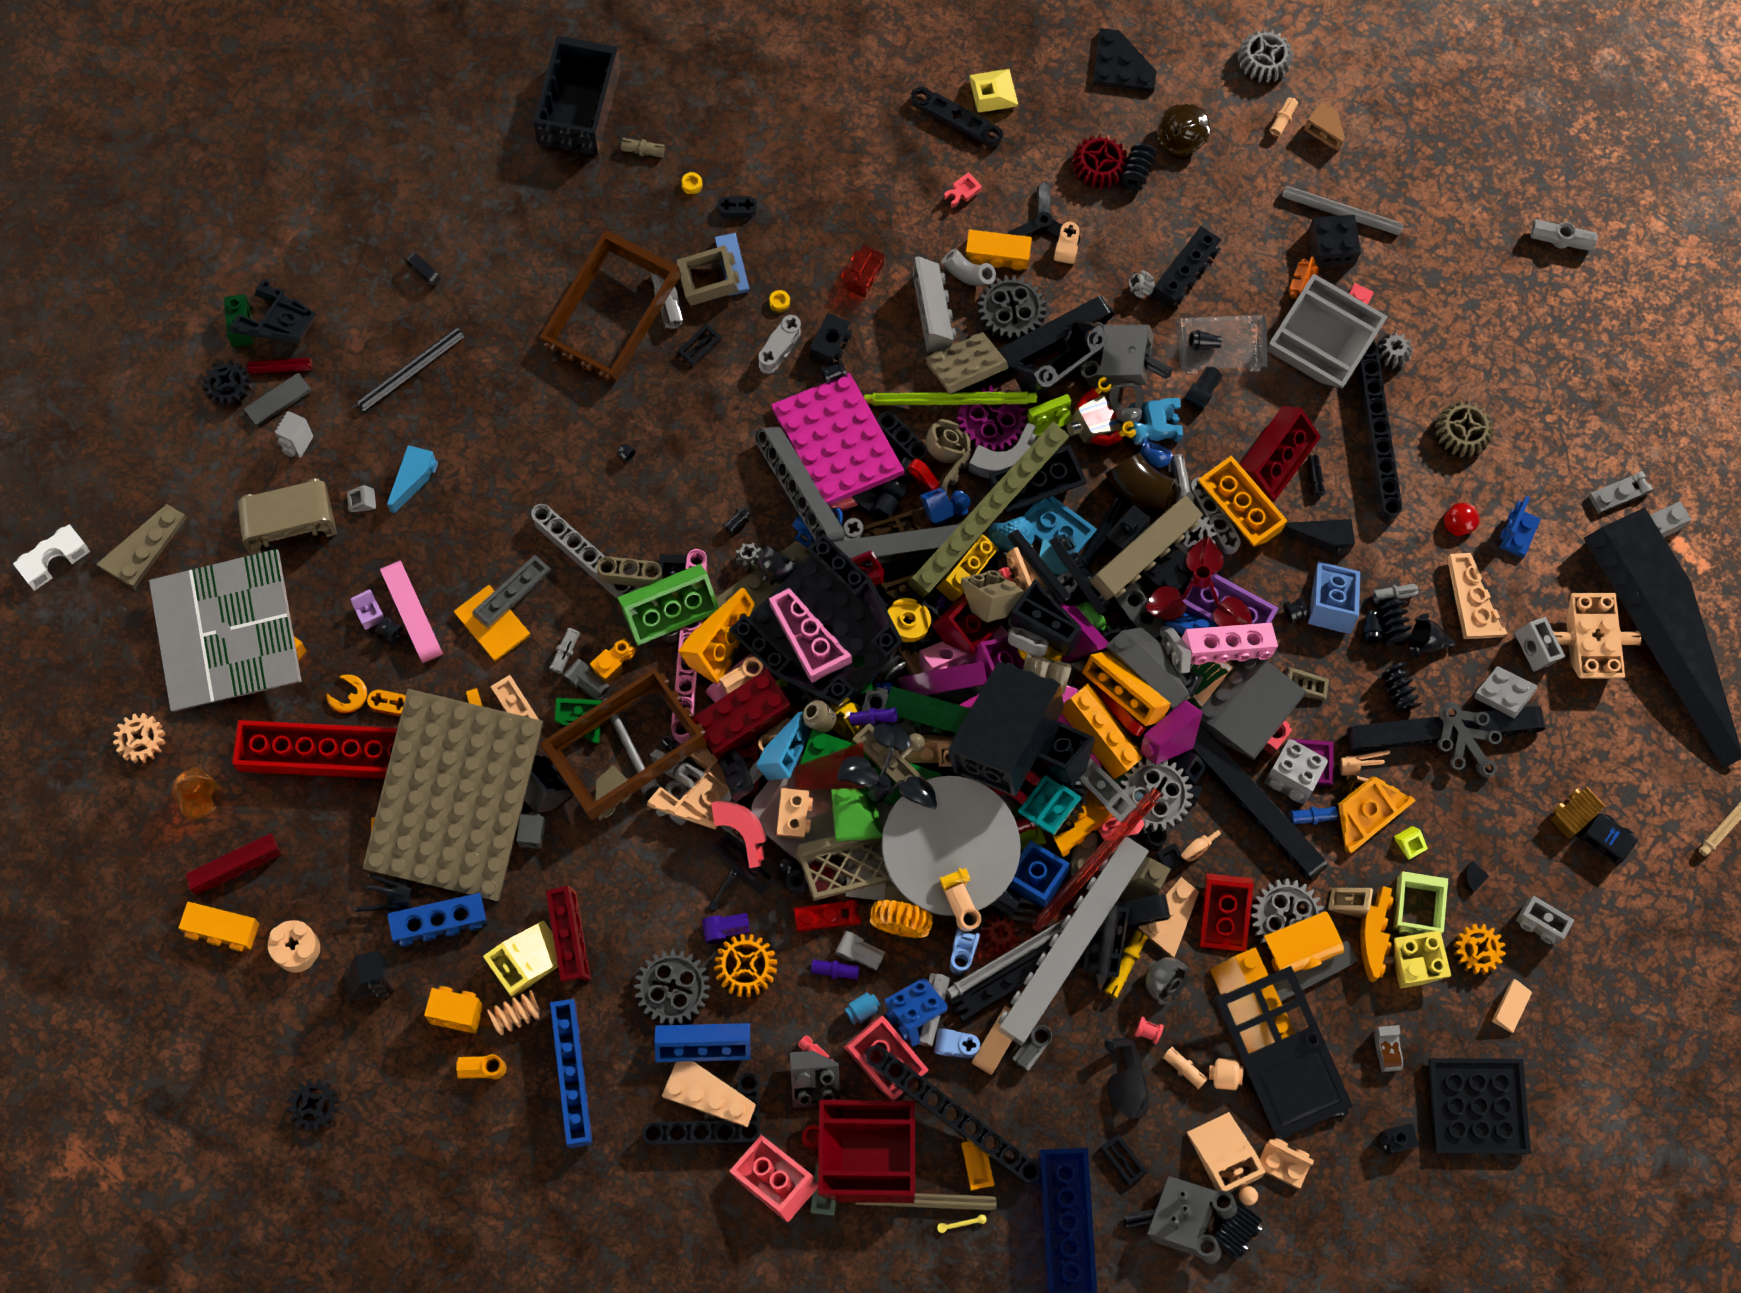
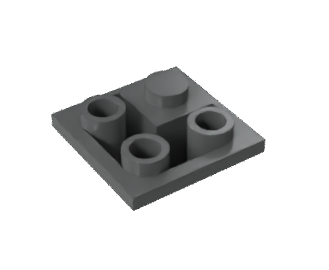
M814 1051L790 1053L793 1108L819 1106V1100H840L839 1065L837 1062Z

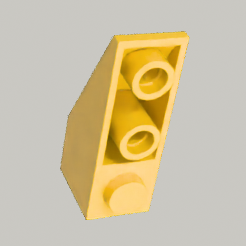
M981 534L936 588L950 601H955L964 593L961 579L973 574H979L999 548L985 535Z

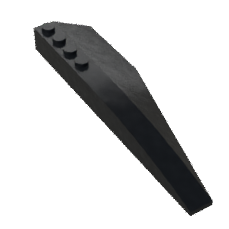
M1644 507L1584 537L1583 539L1722 767L1726 768L1741 760V745L1692 583L1647 509Z

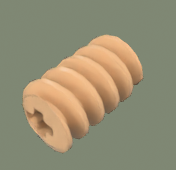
M531 990L529 999L524 994H521V1002L512 998V1006L505 1001L503 1002V1010L497 1005L494 1006V1014L488 1010L494 1028L501 1036L504 1035V1027L510 1032L513 1031V1023L520 1028L522 1026V1019L527 1024H530L531 1015L536 1020H539L540 1012Z

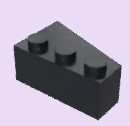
M379 950L355 956L350 964L351 968H348L347 974L343 976L348 1003L371 997L382 999L388 997L389 993L395 992L390 965Z

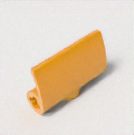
M1328 912L1319 913L1264 935V939L1274 957L1272 965L1275 972L1290 965L1294 973L1300 970H1308L1322 964V961L1344 953L1343 943Z

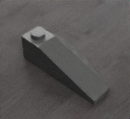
M1144 629L1123 630L1106 645L1111 655L1169 701L1171 709L1174 710L1190 696L1158 641Z

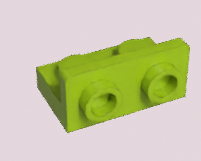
M1066 394L1028 409L1027 423L1036 426L1034 434L1037 437L1053 421L1060 428L1072 422V415L1069 411L1071 405L1069 395Z

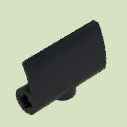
M902 457L899 462L904 469L903 476L854 495L853 500L874 516L882 520L889 518L898 502L903 498L913 478L907 468L913 460L908 457Z

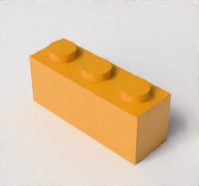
M969 229L965 258L976 265L988 263L997 268L1003 266L1011 267L1014 270L1027 269L1032 237Z
M187 902L179 929L186 938L198 940V937L207 939L206 942L209 944L220 946L221 943L228 944L230 949L242 952L243 948L251 950L260 923L255 918Z

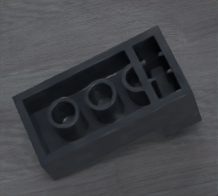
M1133 505L1106 535L1101 552L1111 560L1114 559L1150 526L1151 518ZM1173 544L1168 546L1170 551L1161 559L1157 556L1154 559L1156 564L1147 572L1143 569L1139 573L1141 577L1137 581L1152 593L1163 586L1174 587L1181 593L1193 579L1194 573L1189 571L1186 565L1187 555Z

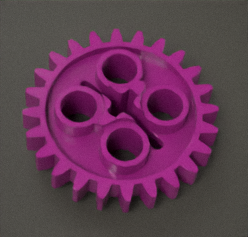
M990 386L987 392H1001V387L994 391L993 387ZM981 387V392H986L984 387ZM992 404L960 406L962 409H958L957 414L959 415L957 423L960 424L958 429L961 432L966 431L970 439V445L975 443V450L978 445L991 451H995L998 448L1000 452H1003L1004 446L1010 450L1012 447L1011 442L1016 445L1019 441L1018 438L1021 437L1026 427L1024 423L1027 422V416H1023L1025 415L1026 408H1021L1022 404H997L1000 406L998 409L992 408L990 406ZM979 414L982 418L976 419L972 415ZM1009 421L1012 425L1006 426L1002 422ZM990 431L993 433V435L987 436L984 434V432Z

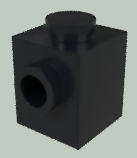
M1413 1123L1385 1129L1380 1133L1379 1143L1381 1149L1386 1151L1387 1156L1414 1150L1419 1147Z

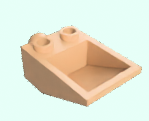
M1228 1112L1188 1131L1187 1135L1216 1191L1225 1190L1231 1193L1240 1189L1239 1200L1247 1206L1255 1204L1258 1199V1193L1248 1184L1262 1178L1265 1170L1253 1147L1231 1114ZM1243 1168L1249 1169L1250 1174L1244 1175L1242 1173ZM1222 1178L1228 1179L1229 1184L1225 1186Z

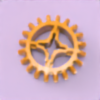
M879 900L874 902L871 909L870 923L878 930H883L892 935L923 938L928 936L931 930L933 916L929 911L910 903L895 900Z
M741 934V941L737 942V939L733 936L731 937L732 945L727 941L723 943L727 950L718 949V954L722 957H715V962L721 965L715 966L714 971L722 972L716 976L717 981L724 980L721 984L722 988L731 985L729 988L730 994L734 993L735 989H738V997L742 996V991H746L747 997H751V990H754L755 994L759 995V986L767 990L768 986L765 981L769 983L774 981V978L769 974L777 973V969L771 967L777 965V960L770 959L775 955V952H766L770 944L766 943L761 946L763 941L761 937L756 942H753L754 935L750 934L749 940H745L744 934ZM752 949L756 952H752L749 955H743L739 951L737 952V950ZM732 956L737 966L733 969V973L729 975L726 970V964L729 957ZM762 956L765 962V969L760 976L754 966ZM741 962H750V969L746 970L745 968L742 970ZM742 976H748L754 981L750 983H741L736 981V979H739Z

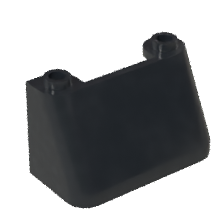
M1073 319L1066 324L1067 328H1069L1068 336L1062 339L1067 349L1048 363L1037 369L1034 364L1025 366L1020 361L1010 365L1009 368L1021 391L1037 393V398H1039L1080 368L1085 362L1089 361L1106 342V336L1101 325Z

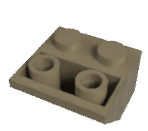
M993 570L981 574H973L961 579V585L971 612L985 622L1010 617L1011 611L1024 593V590L1016 586L1014 582L1005 579L999 572Z

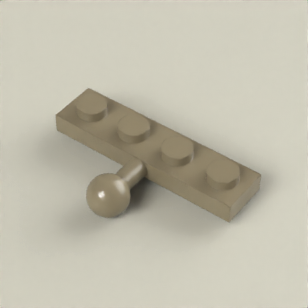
M868 723L853 737L852 741L882 770L890 747L882 746L874 739L873 731L875 728ZM918 733L911 734L909 736L910 746L906 751L897 752L894 748L885 774L895 784L900 780L906 782L910 776L924 779L905 760L913 751L917 752L923 749L925 740L922 735Z

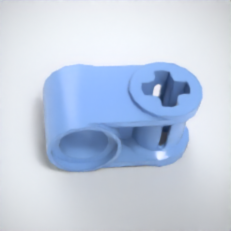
M957 928L949 966L953 974L962 976L969 971L973 955L976 952L979 933L974 935L962 932L961 929ZM962 958L966 961L967 965L959 967L955 964V960Z
M937 1029L934 1053L963 1058L975 1057L980 1047L979 1039L975 1035L950 1029ZM972 1041V1046L976 1048L973 1047L971 1051H966V1047L962 1045Z

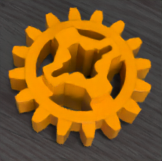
M1473 924L1471 930L1466 927L1462 930L1463 933H1459L1456 936L1460 941H1456L1453 945L1459 949L1454 952V955L1461 957L1457 962L1458 964H1466L1465 971L1473 968V974L1476 975L1481 970V973L1485 975L1488 973V969L1493 972L1497 969L1496 965L1502 964L1503 961L1499 957L1505 956L1506 953L1500 949L1505 946V943H1499L1498 940L1501 938V935L1495 936L1493 934L1494 928L1487 931L1486 924L1481 925L1479 929L1476 924ZM1473 935H1481L1482 937L1476 938ZM1480 944H1482L1481 950H1480L1481 953H1479V954L1476 956V954H1477V952H1478L1477 950H1478V948H1479L1478 946H1479ZM1483 960L1484 962L1488 961V963L1480 964L1477 961Z

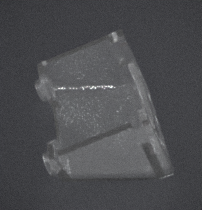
M1266 315L1175 318L1180 370H1185V374H1198V370L1206 369L1207 366L1215 368L1244 367L1248 368V372L1261 371V367H1267ZM1201 330L1221 336L1222 344L1219 349L1194 351L1188 345L1189 335L1191 331Z

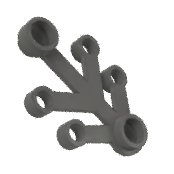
M1455 702L1442 704L1439 709V717L1444 723L1441 738L1437 743L1438 748L1442 751H1450L1453 747V742L1450 739L1453 726L1458 732L1450 766L1457 770L1465 767L1466 762L1463 755L1466 744L1478 762V774L1483 777L1494 776L1497 771L1496 763L1486 758L1473 738L1487 740L1491 744H1498L1502 740L1501 733L1495 730L1488 732L1467 728L1461 721V719L1475 721L1476 724L1484 726L1489 723V715L1485 712L1473 713L1462 711L1461 707ZM1450 709L1454 710V715L1452 717H1449L1448 711ZM1483 714L1485 720L1480 723L1479 716ZM1493 733L1497 734L1496 741H1492L1491 735ZM1445 740L1448 741L1447 748L1442 747V743ZM1456 759H1460L1461 764L1458 767H1456L1454 764ZM1490 764L1492 769L1487 773L1485 767Z

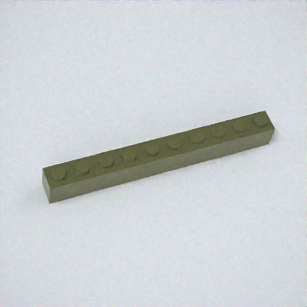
M1053 421L907 584L924 599L1067 440L1069 435Z

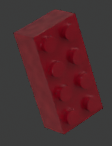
M766 669L695 715L692 721L695 725L700 723L706 732L704 739L712 753L719 760L722 757L727 758L730 756L734 748L739 750L794 714L795 710L768 669Z

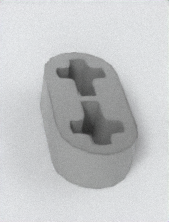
M1013 627L1009 630L1007 642L1010 645L1034 656H1044L1048 648V641L1019 627Z

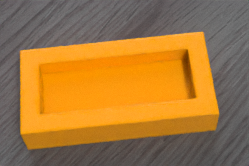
M962 1142L961 1148L970 1190L974 1191L993 1187L994 1180L989 1157L970 1142Z

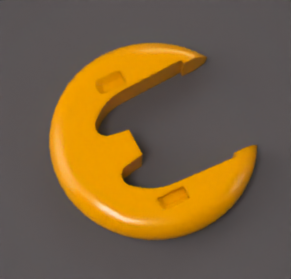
M341 675L339 678L354 686L358 693H350L348 699L351 703L348 704L341 703L327 693L326 699L333 710L339 713H352L360 709L365 703L367 688L360 678L354 675Z

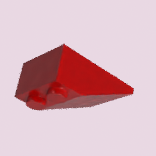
M1205 874L1200 947L1246 951L1254 887L1252 878Z

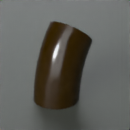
M1141 453L1128 458L1105 473L1111 484L1121 495L1145 512L1160 517L1173 505L1177 480L1155 470L1147 463Z

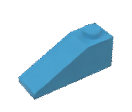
M408 445L387 503L391 513L397 512L429 481L431 474L435 473L438 461L435 458L434 452Z
M798 712L764 748L756 766L767 780L790 778L812 729L804 724L803 712Z

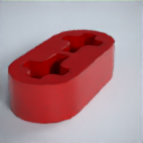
M914 459L907 467L917 484L926 493L940 486L928 466L921 460Z

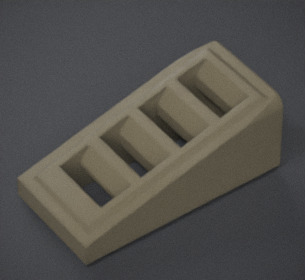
M1292 667L1282 671L1283 674L1296 684L1301 680L1300 687L1306 690L1304 697L1322 701L1327 699L1329 679ZM1308 681L1310 682L1309 689H1307ZM1316 683H1319V691H1318V692H1315V690H1316Z

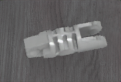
M655 749L650 754L653 763L666 755V753ZM683 760L664 772L690 789L695 784L688 775L698 780L704 776L702 771Z

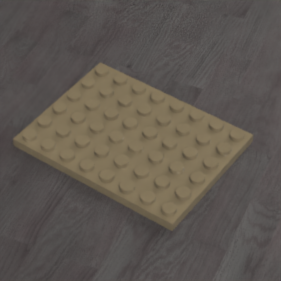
M408 689L362 869L469 895L480 893L482 898L499 901L544 721Z

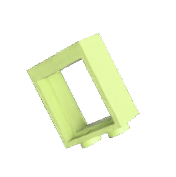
M1403 871L1397 877L1393 930L1399 931L1402 935L1441 931L1442 934L1445 923L1448 879ZM1405 887L1436 892L1433 927L1402 922Z

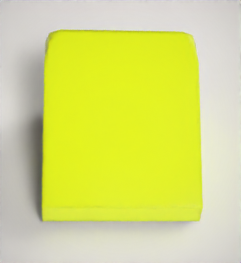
M1409 827L1394 836L1409 860L1428 849L1421 830L1416 827Z

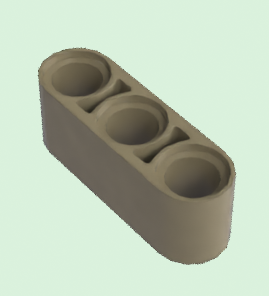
M603 557L597 562L598 577L604 583L644 587L662 579L661 567L654 561ZM605 567H610L613 569L609 573H605L602 571ZM630 569L635 571V573L632 575H626L624 573L626 570ZM649 572L657 573V575L652 578L647 576Z

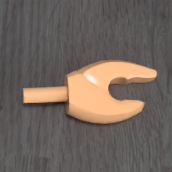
M1215 831L1209 837L1203 835L1197 838L1185 849L1181 857L1188 862L1200 858L1211 847V842L1221 835L1220 831Z

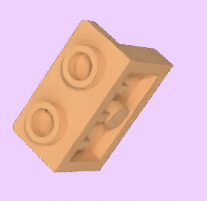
M1018 547L1013 548L1006 554L1007 565L1012 569L1015 584L1024 590V593L1034 579L1040 583L1043 589L1046 587L1044 582L1020 554Z
M1270 1139L1266 1142L1259 1158L1265 1173L1299 1190L1314 1160L1310 1159V1155L1302 1150L1296 1149L1294 1151L1288 1148V1144L1280 1139Z

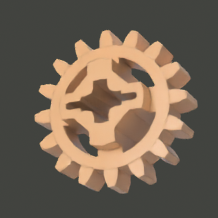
M142 713L140 718L133 714L132 720L125 717V724L117 725L120 728V732H114V736L118 739L113 741V743L118 747L116 751L120 755L123 754L125 760L131 758L133 763H137L140 758L143 763H146V757L149 756L154 759L153 753L155 751L161 753V749L158 746L165 744V741L160 738L165 736V732L160 730L162 725L156 722L153 716L148 719L145 713ZM153 732H154V739H153V741H152V740H151V735H152ZM126 736H127V737H128V741H127V743H126V745H125V738H126Z

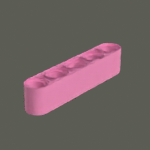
M401 560L381 568L380 571L422 664L443 655Z

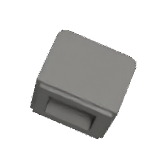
M362 485L347 491L349 512L376 509L375 491L373 488Z

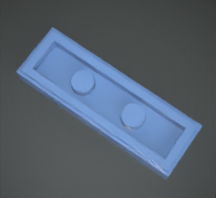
M736 233L715 237L717 248L725 245L729 252H733L736 261L733 268L734 271L737 270L740 277V283L737 284L739 292L729 294V296L749 292V285ZM722 259L720 260L724 279L728 280L724 261Z

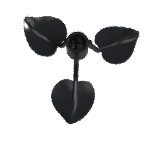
M881 723L873 731L874 739L880 745L890 747L880 775L876 773L875 768H871V764L867 759L859 756L848 757L839 768L837 780L869 787L867 795L872 801L882 802L887 794L891 795L899 787L900 794L906 799L931 809H936L937 807L934 788L928 781L920 777L910 776L906 782L900 780L891 787L890 779L885 775L894 748L899 751H906L910 746L909 735L897 725Z

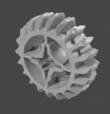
M1265 29L1261 33L1257 30L1253 35L1249 33L1247 38L1242 41L1238 50L1240 68L1245 69V74L1250 73L1251 79L1257 77L1259 82L1262 79H1265L1267 83L1270 79L1276 82L1278 77L1283 78L1285 73L1290 70L1294 55L1293 50H1291V43H1287V37L1280 38L1281 34H1273V29L1269 33ZM1256 48L1255 54L1251 55L1250 51ZM1280 57L1281 61L1275 64L1276 58Z

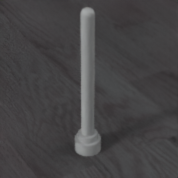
M617 714L610 720L637 773L645 769V766ZM655 778L640 789L644 796L655 793L660 786Z

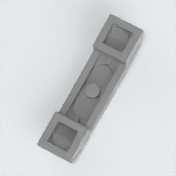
M1090 757L1087 770L1080 779L1105 805L1107 810L1122 823L1136 809L1137 805Z

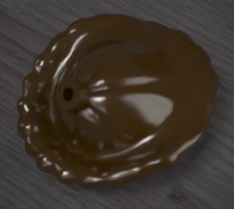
M1195 104L1174 105L1165 110L1160 118L1156 132L1161 148L1165 152L1177 156L1188 155L1200 149L1207 142L1211 132L1209 115L1203 108Z

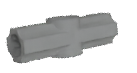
M1537 219L1534 220L1530 233L1531 238L1551 242L1559 249L1569 246L1592 252L1598 237L1597 233L1577 229L1569 222H1563L1559 225Z
M650 272L654 286V296H656L665 279ZM675 287L660 310L665 328L670 329L678 328V326L683 324Z
M930 973L928 982L940 997L945 1000L950 978L945 975ZM941 1015L917 1028L921 1042L919 1045L933 1046Z

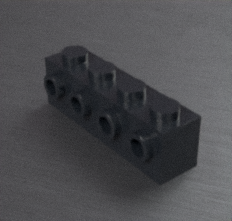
M1200 226L1155 285L1152 297L1172 310L1177 304L1181 305L1187 296V290H1192L1197 284L1199 274H1204L1209 268L1210 264L1208 262L1211 258L1215 260L1221 251L1219 246L1222 239Z

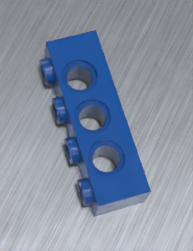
M480 893L387 913L392 940L395 945L399 944L400 947L412 945L414 940L419 939L431 941L436 939V935H457L460 933L459 930L469 928V931L479 930L483 928L482 925L487 924ZM465 911L467 912V917L463 921H457L455 919L456 913ZM436 916L444 917V922L440 926L432 925V920ZM419 921L421 923L419 930H409L411 922Z

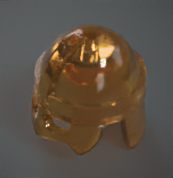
M193 767L179 774L172 785L171 792L180 812L185 817L201 819L214 812L215 805L211 796L213 791L219 790V786L203 769Z

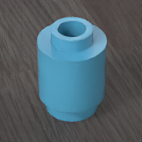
M866 992L850 1002L844 1011L851 1023L855 1025L857 1023L861 1024L879 1013L878 1007L881 1005L874 994L869 995Z

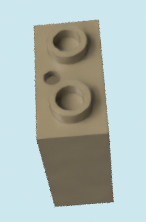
M725 245L677 260L678 267L682 273L681 281L685 298L690 306L739 292L737 284L740 283V277L737 270L734 271L733 265L736 264L733 252H729ZM723 259L728 280L695 289L691 269Z

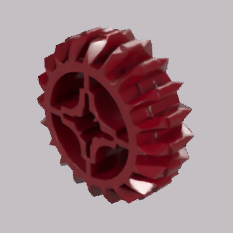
M1101 134L1097 138L1091 135L1089 140L1084 138L1082 144L1079 143L1073 153L1072 164L1074 166V173H1078V180L1084 179V185L1091 183L1092 188L1095 185H1099L1100 189L1103 188V185H1106L1108 188L1111 187L1112 183L1116 185L1121 174L1124 173L1123 169L1127 165L1126 161L1128 160V157H1126L1127 150H1122V143L1117 144L1116 138L1112 141L1109 140V135L1105 138H1102ZM1102 157V162L1100 163V166H1098V163Z

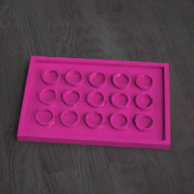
M850 373L847 374V377L830 381L828 385L825 382L771 404L772 410L785 435L829 506L904 475L902 465Z

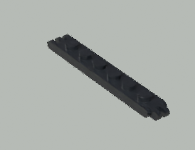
M1049 943L963 992L961 996L958 995L950 1000L952 1005L960 1001L962 1003L955 1008L956 1013L964 1009L967 1011L959 1017L961 1021L968 1019L1024 986L1025 984L1023 983L1029 973L1035 974L1039 966L1036 963L1043 952L1048 954L1052 947L1049 946Z

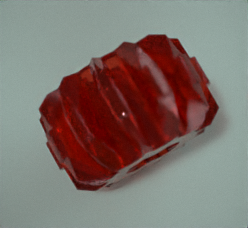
M994 915V922L987 919L985 921L987 927L981 928V932L985 935L981 936L980 939L983 942L988 941L985 945L986 950L991 946L994 947L993 954H997L998 949H1001V953L1004 955L1007 953V948L1012 950L1015 948L1013 943L1019 942V937L1015 935L1020 930L1019 928H1012L1015 924L1014 920L1009 923L1006 922V915L1003 916L1002 921L999 920L998 915ZM998 930L1003 932L1002 939L997 938Z

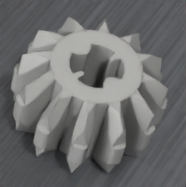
M1396 331L1392 335L1387 332L1383 338L1379 339L1377 343L1379 359L1385 361L1384 366L1389 363L1392 368H1395L1397 365L1402 367L1405 362L1410 360L1413 347L1410 346L1411 339H1404L1405 334L1398 336Z

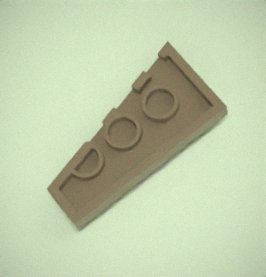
M166 504L96 565L98 568L135 589L187 518L186 515Z

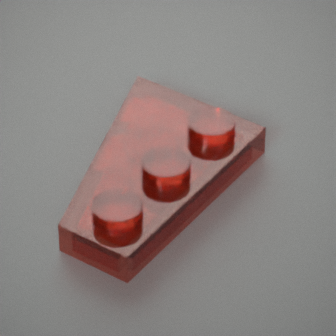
M864 741L795 766L796 790L865 788L851 782L837 780L839 768L845 759L851 756L864 758Z

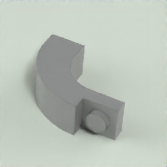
M1027 423L1018 443L1008 451L995 452L978 445L969 463L968 472L983 478H989V474L1014 465L1035 442L1037 437L1034 434L1036 426Z

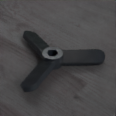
M1041 183L1037 187L1036 219L1009 231L1007 234L1029 236L1037 231H1048L1059 238L1062 224L1053 220L1050 214V187L1047 184ZM1068 229V231L1064 230V232L1067 233V237H1071L1072 234H1076V232H1073V230ZM1079 235V238H1078V243H1077V245H1078V244L1080 243V241H1081L1080 235Z

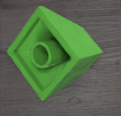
M855 788L831 789V812L836 841L882 838L876 802Z

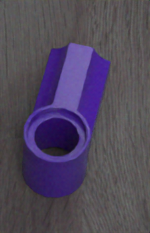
M747 913L728 917L710 916L702 919L707 944L723 942L726 938L740 936L741 934H750Z

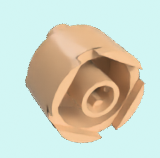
M286 921L271 930L268 940V951L272 959L281 968L294 973L302 972L309 969L319 956L320 942L315 933L304 922ZM297 943L298 945H295V950H291L290 947Z

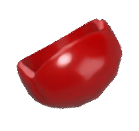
M1466 502L1453 505L1444 515L1445 527L1455 536L1471 534L1480 524L1477 509L1472 504Z

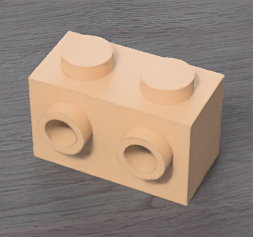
M781 788L776 837L804 839L805 834H809L810 820H806L807 811L812 810L813 797H809V791Z

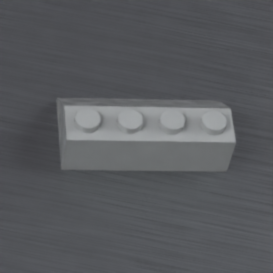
M915 257L913 281L927 353L942 351L951 347L953 341H956L955 328L951 329L950 322H953L952 311L947 309L949 295L948 291L943 288L945 274L944 271L940 272L938 263L922 257Z

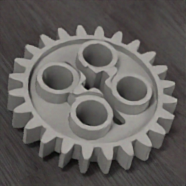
M1146 758L1145 765L1139 761L1137 762V768L1133 766L1129 769L1131 774L1125 772L1123 775L1127 781H1121L1119 785L1125 788L1122 790L1137 805L1133 812L1141 815L1144 821L1143 830H1146L1149 825L1152 826L1153 832L1156 831L1158 826H1160L1162 831H1165L1166 824L1173 828L1175 826L1174 820L1178 823L1182 821L1179 814L1183 816L1188 814L1184 807L1190 808L1192 806V803L1187 801V799L1193 797V794L1187 793L1192 788V785L1185 784L1189 776L1182 777L1181 774L1184 769L1176 771V763L1168 766V760L1155 765ZM1154 774L1157 777V783H1149L1146 775ZM1166 777L1167 781L1158 793V797L1153 801L1149 810L1145 811L1144 808L1152 797L1153 792L1157 789L1162 779ZM1166 787H1174L1177 791L1176 796L1168 795ZM1137 792L1142 793L1145 796V802H1137L1134 794ZM1161 805L1165 810L1164 815L1156 814L1154 806Z
M1285 879L1283 885L1280 880H1276L1274 886L1271 883L1267 884V891L1260 889L1259 893L1262 897L1255 896L1253 898L1258 904L1251 905V909L1256 912L1250 915V918L1256 920L1250 926L1258 928L1254 935L1263 936L1260 943L1266 942L1264 935L1319 914V911L1324 906L1316 905L1320 897L1314 899L1311 897L1314 890L1306 892L1307 884L1298 887V880L1293 881L1290 885L1289 879ZM1275 897H1280L1283 900L1282 908H1278L1275 905ZM1290 897L1293 898V902H1292L1291 906H1289V905H1290ZM1297 903L1304 905V914H1300L1297 911ZM1288 912L1291 920L1286 921V917L1283 914ZM1270 919H1274L1277 921V930H1273L1270 928Z

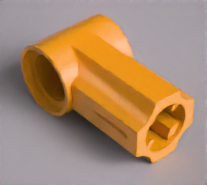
M491 1054L483 1057H458L456 1071L458 1079H500L505 1075L507 1068L505 1062L500 1057ZM495 1061L499 1062L498 1070L489 1072L490 1064Z

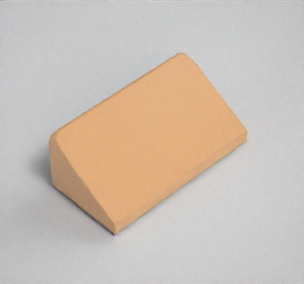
M1512 980L1491 1022L1513 1033L1532 992L1519 981Z

